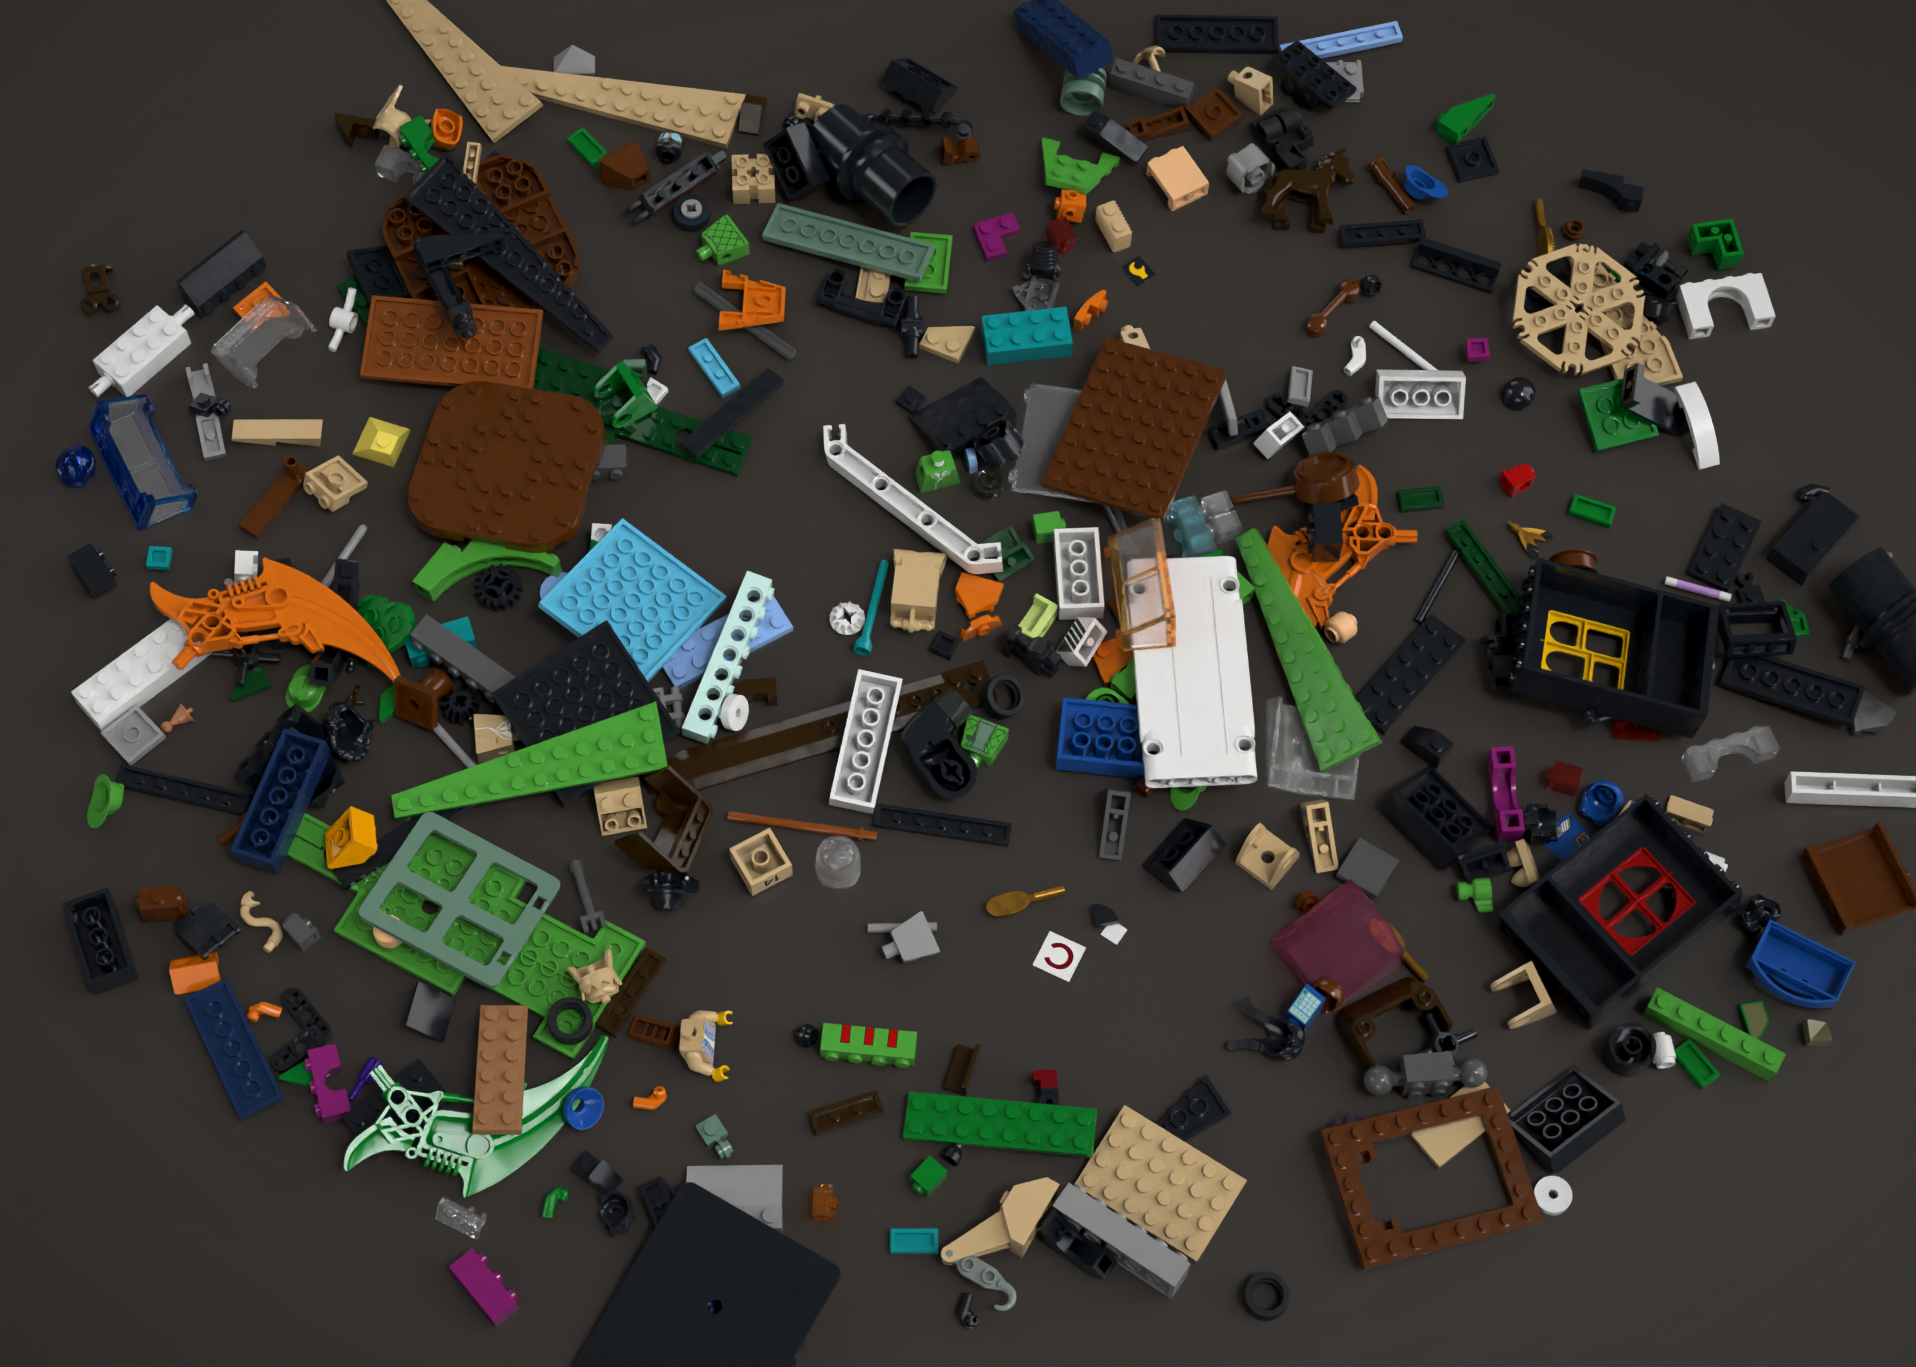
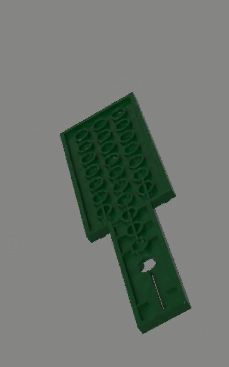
M539 347L534 389L573 395L590 402L598 410L603 420L606 432L605 445H613L615 439L619 438L738 477L753 443V437L730 430L714 446H711L698 459H695L680 448L681 442L676 439V435L681 430H688L692 433L704 421L658 406L653 412L623 427L615 428L611 423V418L634 396L629 386L606 397L596 398L592 390L610 370ZM611 384L603 386L598 392L605 391ZM629 414L621 416L617 422L626 419Z

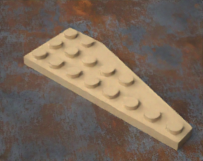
M1584 244L1582 250L1588 252L1590 247ZM1567 257L1572 269L1573 260L1570 257ZM1601 262L1595 264L1592 292L1617 284L1616 278L1612 273L1606 271ZM1629 303L1603 313L1624 330L1632 328L1634 315L1632 304ZM1644 314L1640 342L1637 347L1633 349L1631 346H1626L1631 352L1626 360L1609 365L1614 379H1623L1624 370L1640 363L1645 366L1644 377L1660 386L1681 382L1683 376L1669 341L1665 336L1660 335L1656 330V325L1652 321L1649 322ZM1600 341L1605 356L1611 354L1612 349Z

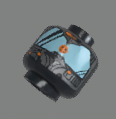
M668 131L662 133L658 137L655 149L656 155L667 163L678 161L682 155L684 140L675 132Z

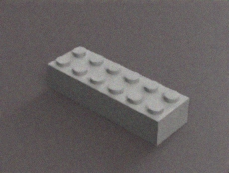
M1068 1183L1052 1208L1080 1235L1093 1243L1106 1247L1118 1261L1117 1264L1172 1299L1187 1277L1191 1264L1188 1262V1258L1178 1251L1174 1253L1168 1249V1245L1159 1238L1153 1239L1147 1235L1148 1232L1140 1225L1136 1224L1134 1226L1129 1223L1122 1213L1118 1211L1113 1212L1108 1209L1106 1203L1096 1197L1093 1199L1086 1194L1087 1191L1077 1184L1073 1186Z

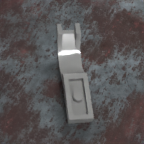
M207 363L203 364V370L191 372L190 367H186L193 400L200 393L215 396ZM214 412L209 417L196 414V422L205 461L227 456L219 417Z

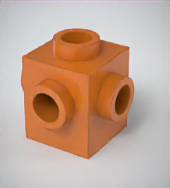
M1062 189L1060 197H1056L1054 202V209L1057 210V219L1081 223L1086 209V195L1073 190Z

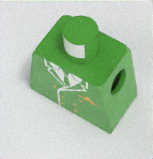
M935 451L931 455L920 458L915 472L920 493L961 484L950 451Z

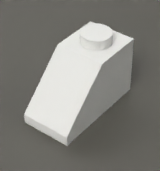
M1289 412L1267 428L1253 444L1269 459L1303 430L1304 426Z

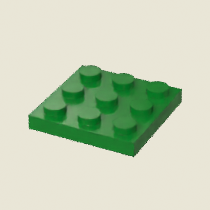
M1623 379L1582 388L1577 391L1596 452L1659 436L1656 425L1620 408Z

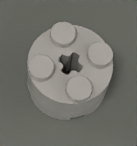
M1251 143L1240 152L1229 156L1226 175L1241 192L1252 194L1265 186V180L1268 176L1271 177L1274 174L1275 166L1255 144Z

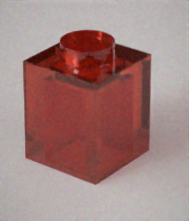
M1067 217L1047 223L1046 236L1049 242L1058 244V254L1062 252L1067 253L1075 248L1076 235Z
M1556 761L1553 768L1549 767L1546 775V780L1549 781L1547 789L1574 797L1579 786L1583 768Z

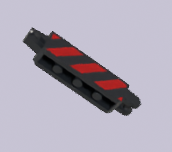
M723 150L715 155L707 152L703 153L641 194L637 201L628 206L625 211L629 214L638 207L642 209L643 213L633 219L635 225L646 218H651L716 175L718 170L721 169L719 164L727 158Z

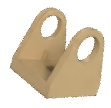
M1259 823L1246 838L1235 864L1272 890L1297 861L1300 853L1294 847L1291 848L1269 832L1263 824ZM1269 854L1273 857L1274 861L1272 863H1265L1262 861L1261 856Z
M1532 961L1520 966L1490 985L1491 990L1496 992L1530 980L1541 1003L1511 1019L1507 1023L1510 1029L1527 1025L1557 1013Z

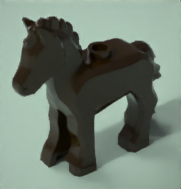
M1347 148L1337 152L1332 151L1325 156L1323 155L1321 161H1318L1316 171L1306 168L1285 169L1272 175L1265 182L1266 187L1262 189L1265 203L1260 212V217L1265 220H1275L1274 228L1276 230L1287 231L1290 229V218L1285 213L1284 204L1289 199L1313 204L1311 232L1323 234L1326 223L1333 225V217L1327 204L1335 179L1345 185H1351L1355 180V175L1349 167V159L1346 157Z

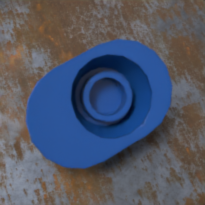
M1414 165L1406 167V179L1403 183V189L1413 198L1427 200L1431 196L1436 198L1448 196L1449 191L1447 187L1423 169Z

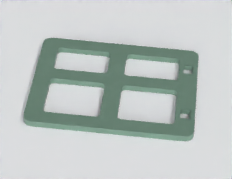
M426 812L418 820L360 906L358 914L364 922L488 988H495L501 983L513 961L517 958L545 911L559 892L560 881L556 877L433 812ZM431 833H437L477 856L456 889L452 892L413 873L407 868ZM492 865H497L537 887L536 892L515 924H509L469 902V898ZM396 885H401L442 908L427 932H420L380 910ZM538 898L545 901L540 910L533 907ZM457 918H463L503 940L502 945L489 965H482L442 943L443 938ZM503 953L509 956L505 965L497 962Z

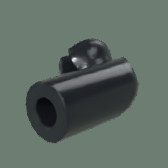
M963 1293L956 1313L963 1326L972 1329L979 1323L978 1316H975L970 1309L974 1296L969 1293Z

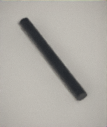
M1452 551L1414 620L1417 624L1421 625L1428 615L1460 557L1458 551Z

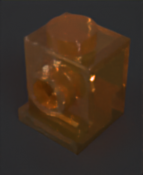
M821 1184L820 1187L814 1186L812 1221L836 1223L837 1215L836 1211L833 1210H837L838 1196H834V1186L831 1184Z

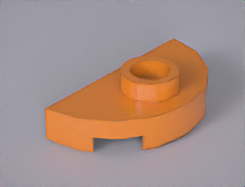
M984 615L971 621V626L967 630L962 629L959 636L962 642L978 635L984 636L992 629L1002 626V622L997 615L992 618L990 615Z

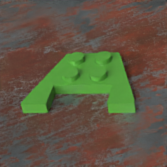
M1042 137L1041 149L1046 185L1073 190L1086 195L1100 183V179L1103 176H1108L1111 173L1113 167L1119 166L1121 157L1102 153L1098 165L1086 160L1072 159L1066 155H1057L1060 142Z

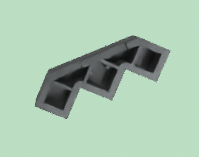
M1371 396L1362 398L1358 401V404L1346 410H1339L1333 413L1332 417L1320 423L1316 422L1309 425L1302 435L1309 455L1332 452L1339 445L1356 441L1362 433L1383 427L1388 418L1380 398L1371 399Z

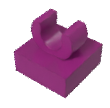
M1487 338L1466 339L1465 348L1468 362L1489 361L1490 352Z

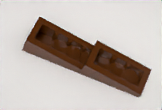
M1183 106L1146 120L1142 116L1120 125L1142 142L1191 131Z

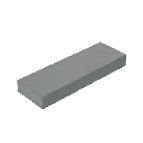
M1225 379L1219 393V399L1228 432L1232 436L1238 434L1237 417Z

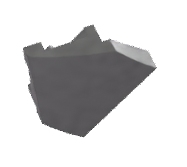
M1033 275L1031 280L1021 286L1016 285L1012 287V291L1023 309L1031 311L1053 308L1060 284L1059 281L1036 278Z
M1864 690L1851 730L1853 734L1872 732L1875 735H1879L1882 729H1886L1897 711Z

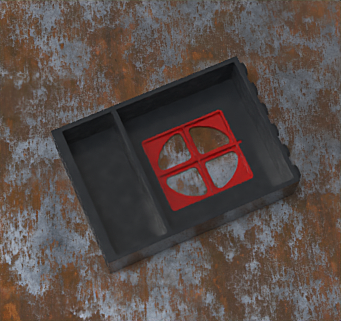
M1644 794L1498 913L1497 928L1529 962H1533L1542 977L1592 1030L1735 912L1740 905L1742 890L1735 881H1730L1725 876L1726 873L1720 865H1714L1711 862L1708 853L1702 847L1698 848L1693 843V838L1687 831H1682L1677 826V821L1672 815L1664 813L1660 803L1654 797L1650 798L1647 794ZM1633 867H1649L1659 871L1661 877L1641 894H1636L1620 878L1619 873ZM1613 882L1630 902L1612 918L1604 920L1599 912V897L1606 883ZM1671 884L1676 892V907L1670 920L1662 922L1645 902L1664 885ZM1634 910H1639L1654 925L1656 931L1644 937L1632 938L1617 934L1614 931V927ZM1560 953L1568 955L1571 963V975L1564 972L1552 957Z

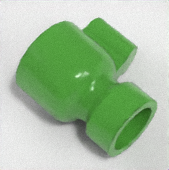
M1489 877L1473 879L1470 884L1457 882L1459 901L1468 900L1471 897L1474 899L1478 913L1493 912L1492 887Z

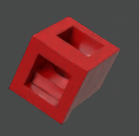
M1526 463L1521 466L1515 465L1508 472L1506 469L1501 472L1499 483L1511 498L1532 487L1536 477L1534 469Z

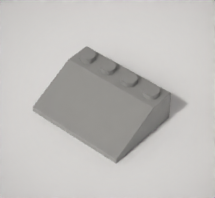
M783 1165L687 1166L686 1183L693 1182L783 1234Z

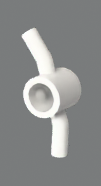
M348 288L343 309L335 307L331 313L329 326L336 329L328 346V349L332 352H336L344 332L352 333L356 328L358 314L352 312L357 291L355 288Z

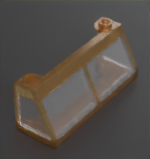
M1151 518L1109 536L1108 546L1104 547L1105 560H1109L1111 564L1119 619V629H1115L1116 642H1121L1122 651L1176 647V615L1161 519Z

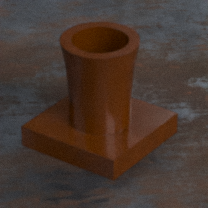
M436 668L430 669L419 683L399 675L394 679L395 716L433 731L438 727L437 701L445 697V695H449L451 689H453L450 678L443 671Z

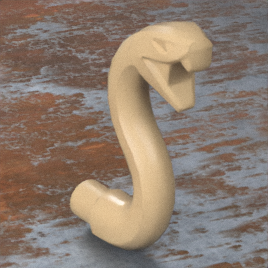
M248 891L241 900V918L250 926L269 927L272 929L271 936L263 946V949L270 953L279 945L283 938L282 927L271 918H255L251 916L250 909L260 905V902L253 901L251 897H254V893Z

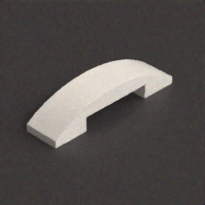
M1696 382L1674 387L1679 407L1684 409L1695 446L1692 451L1698 470L1719 465V451L1714 426Z

